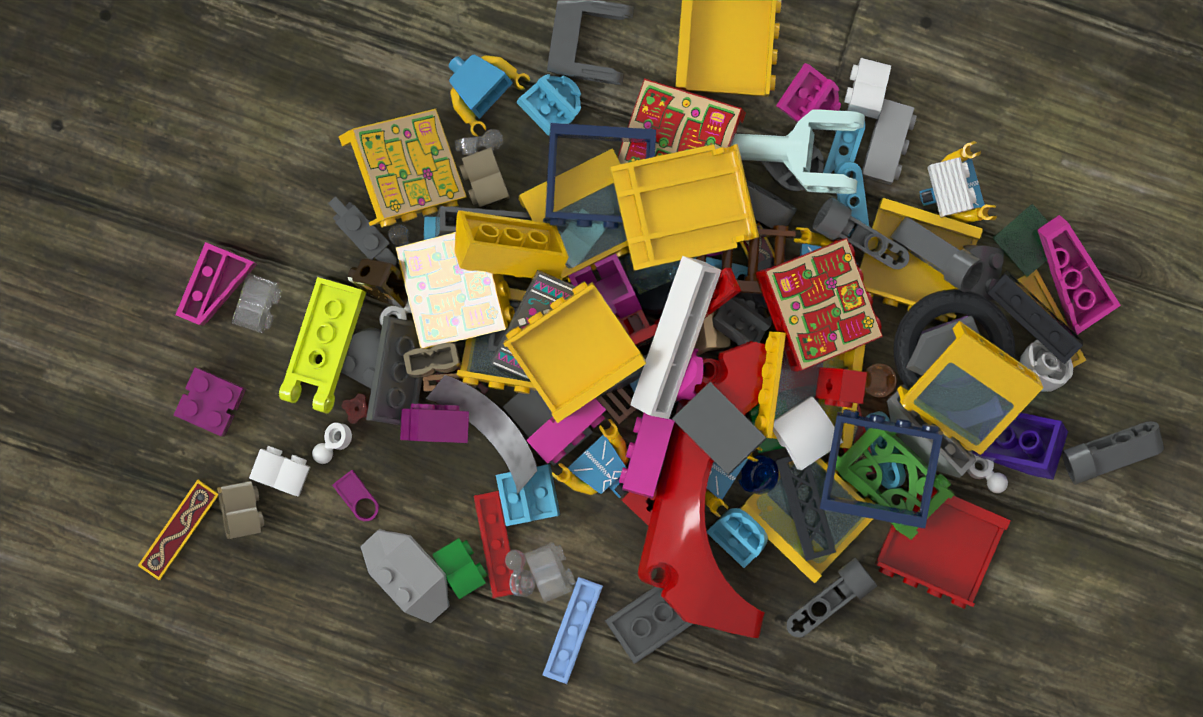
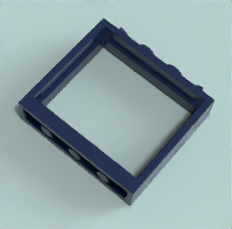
M551 123L545 221H550V225L566 226V222H577V227L591 228L593 223L603 224L605 229H619V225H623L621 216L553 212L557 138L646 143L645 159L655 157L656 129Z
M844 409L843 413L838 412L820 509L925 529L943 431H938V426L923 424L922 427L911 426V421L896 419V423L885 421L886 417L876 414H870L869 418L859 416L858 411ZM844 423L933 439L919 512L831 496Z

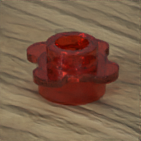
M357 394L354 399L344 400L342 403V408L346 410L348 415V421L352 424H356L363 417L367 418L368 406L365 402L366 396L363 394ZM358 406L359 411H355L354 408Z

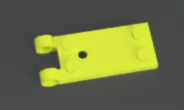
M317 277L284 382L280 387L279 397L281 400L296 403L301 395L302 388L300 383L302 381L318 386L317 393L313 399L314 410L326 414L332 410L335 402L334 391L366 291ZM318 355L323 357L320 364H317L315 361Z

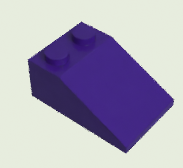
M1002 409L1003 414L982 421L978 434L980 442L1010 410ZM1020 413L981 455L974 450L972 454L1028 475L1054 480L1068 431L1062 421Z

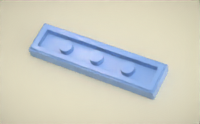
M578 577L543 676L565 684L568 683L603 585Z

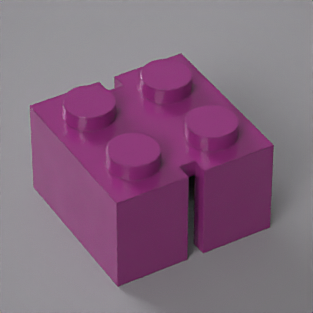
M616 253L594 263L602 279L598 282L590 266L568 275L574 286H578L584 281L587 285L593 282L615 316L619 315L620 319L642 309Z
M195 367L185 388L190 392L189 394L182 395L174 416L221 437H225L235 416L234 414L227 413L228 409H238L246 389Z
M411 404V409H402L400 440L468 443L469 411H460V406Z

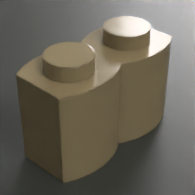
M492 148L462 158L463 165L459 167L464 180L469 179L473 188L468 190L473 205L478 203L482 209L510 198Z
M452 343L437 344L429 350L424 348L413 349L403 355L407 374L413 378L428 377L436 371L448 373L461 367L458 348Z
M248 481L217 487L227 539L261 533L264 519L262 512L257 511L256 501H259L257 486H253L252 482Z

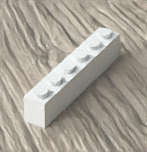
M682 256L646 358V364L643 367L633 395L631 406L650 416L669 419L721 269L704 261Z

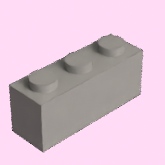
M887 99L883 100L881 112L876 120L862 168L864 178L891 185L894 179H899L902 165H899L898 162L901 154L905 155L907 152L909 140L905 138L908 129L913 130L917 115H913L914 107Z

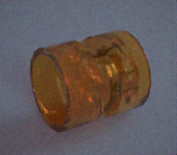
M882 363L873 364L863 370V372H867L864 393L874 398L885 397L895 389L897 383L896 374L888 365Z

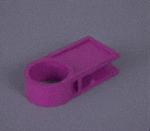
M353 470L332 484L357 519L370 521L378 515L379 504ZM368 498L374 502L376 510L372 517L363 518L358 515L356 506L361 499Z

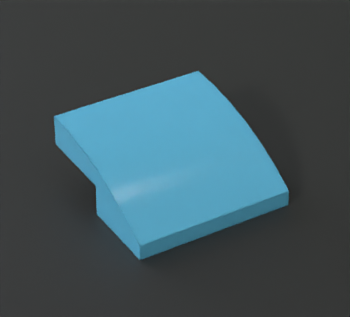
M550 464L537 466V472L518 494L511 472L496 475L506 526L560 515Z

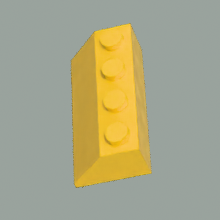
M460 210L457 213L454 253L460 269L513 275L519 278H534L537 270H540L555 278H560L569 256L557 226L544 222Z

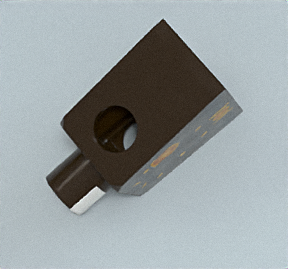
M364 258L361 260L358 268L352 267L349 270L348 280L353 282L359 289L366 291V296L403 309L405 308L408 295L403 275L392 263Z

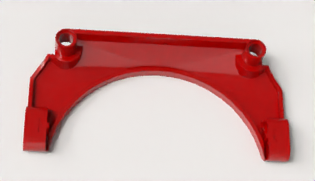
M753 341L720 352L718 356L719 361L702 357L706 369L703 374L702 383L695 385L694 392L698 394L711 382L745 415L759 403L758 396L763 384L762 367L765 364L767 354L765 344ZM783 351L778 393L799 386L817 385L819 367H822V362L802 371H791ZM679 400L676 414L691 400ZM674 422L638 568L639 579L646 584L663 588L661 597L683 621L759 639L765 612L746 602L730 586L719 570L708 542L705 526V494L714 461ZM656 568L657 574L652 579V572Z

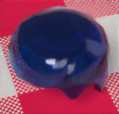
M757 455L753 457L758 459L757 462L748 460L745 466L742 467V479L739 480V484L747 492L762 495L769 493L776 487L779 469L776 462L770 457Z

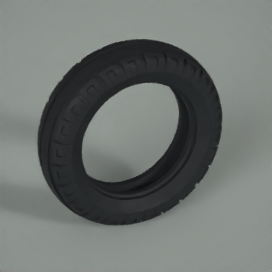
M958 289L938 291L915 303L902 318L894 339L896 369L907 389L910 390L922 377V375L906 368L922 331L933 319L946 313L958 312L972 316L984 327L992 344L1015 358L1013 332L1001 310L990 300L971 291L962 292ZM977 379L960 387L942 386L932 381L918 397L930 406L939 409L965 410L988 401L996 392Z

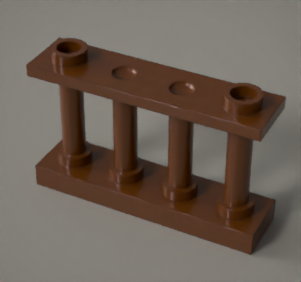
M774 225L773 230L757 229L759 238L749 240L747 276H744V281L737 280L741 289L739 293L763 294L755 272H758L760 236L775 237L774 266L785 262L786 238H794L796 231H789V226ZM733 249L722 251L721 271L724 268L732 269ZM706 255L696 257V259L706 262Z

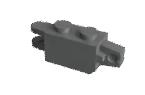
M335 196L328 204L337 213L333 219L339 228L368 259L392 263L397 267V264H399L396 259L397 257L388 249L392 244L374 225H369L370 221L355 205L349 202L344 206Z

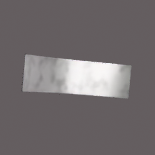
M444 375L426 399L441 405L460 406V411H469V422L487 437L507 464L518 494L537 472L533 454L522 433L506 413L484 394L468 384L462 383L460 380Z

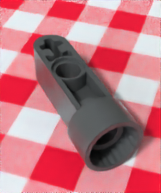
M746 179L755 219L772 229L774 225L788 226L797 209L787 201Z
M833 197L823 204L816 215L813 229L829 239L834 240L837 237L841 239L847 238L848 242L893 269H902L908 264L909 253L904 247L852 217V209ZM854 224H857L856 227L854 228L853 232L851 233L850 237L848 238L847 236L849 235V233H850L851 230L853 229ZM872 237H877V247L869 250L868 241ZM886 249H888L896 253L899 257L897 260H894L891 256L885 254L884 252L886 251Z
M908 217L902 220L890 237L892 241L904 247L909 253L942 273L945 281L962 292H968L973 289L984 273L985 262L966 249H957Z
M1144 422L1091 442L1062 450V457L1068 475L1073 484L1076 485L1104 473L1158 455L1164 450L1159 424L1156 422Z
M856 557L838 570L841 575L788 617L787 630L792 636H805L855 596L861 600L878 586ZM836 585L846 596L843 600L833 589ZM820 601L826 605L827 610L823 615H815L812 612L811 607L815 602ZM807 610L808 615L815 622L811 624L808 619L803 623L804 629L802 631L799 628L794 630L792 628L794 625L793 619L802 620L806 617L803 611Z

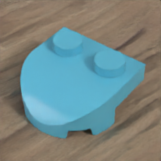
M547 74L541 77L516 103L549 136L551 123L570 124L581 109V92L570 78Z
M738 508L727 510L707 530V534L743 568L760 554L768 541L765 530L748 513Z

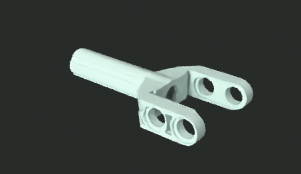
M813 109L800 119L793 131L786 136L735 134L731 146L738 144L741 160L783 162L807 192L854 194L857 190L858 181L856 179L849 178L844 174L810 173L814 143V132L812 129L855 131L864 127L865 115L853 111Z

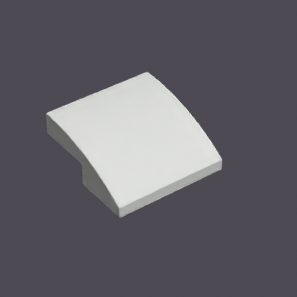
M812 396L774 420L773 432L780 445L786 447L797 469L803 470L831 451L835 427Z

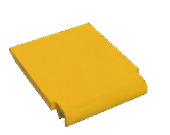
M713 144L610 167L634 271L681 261L682 256L695 258L736 249L738 242L759 238L738 144L715 149Z

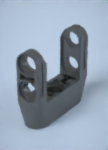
M558 0L547 72L575 79L622 85L623 73L617 72L613 68L576 63L575 59L582 14L623 20L625 18H633L634 7L600 0Z

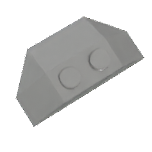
M898 390L887 400L891 422L896 423V419L911 421V426L922 427L923 424H927L920 417V414L914 410L910 412L901 405ZM933 407L945 416H947L946 411L944 409ZM896 433L928 465L933 439ZM943 434L936 471L960 478L976 461L975 456L972 454V450H966L959 440L954 437L948 438Z
M379 529L360 546L368 573L403 612L432 623L450 606L446 573L411 535Z

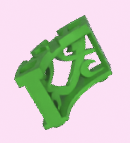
M869 428L842 457L838 455L836 470L843 479L853 485L865 497L869 495L878 505L910 511L913 510L914 505L920 507L921 501L917 498V493L921 496L923 495L928 465L897 437L895 432ZM879 436L883 437L887 442V446L881 448L876 443L875 451L877 455H872L868 447ZM894 446L903 454L892 453ZM863 453L867 457L854 463ZM894 462L906 464L909 475V491L902 488H890L882 493L878 489L883 478L879 463ZM873 465L877 473L875 479H868L866 477L867 472H873L871 467H869ZM917 467H918V468L923 472V474L925 475V476L920 477L919 479H918ZM941 473L939 475L935 474L933 486L938 492L930 500L927 519L948 498L951 499L954 496V493L948 488L951 483ZM894 494H899L906 497L907 500L905 502V500L900 497L901 502L899 504H894L892 502V496ZM890 522L897 531L910 540L918 533L917 529L919 527Z

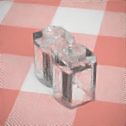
M247 274L232 324L260 333H264L265 328L270 329L274 315L270 314L273 304H278L282 290L278 289L279 283Z
M550 542L524 553L544 603L573 591L571 585L576 582L571 570L565 571L561 561L566 558L561 545L555 547L554 542Z

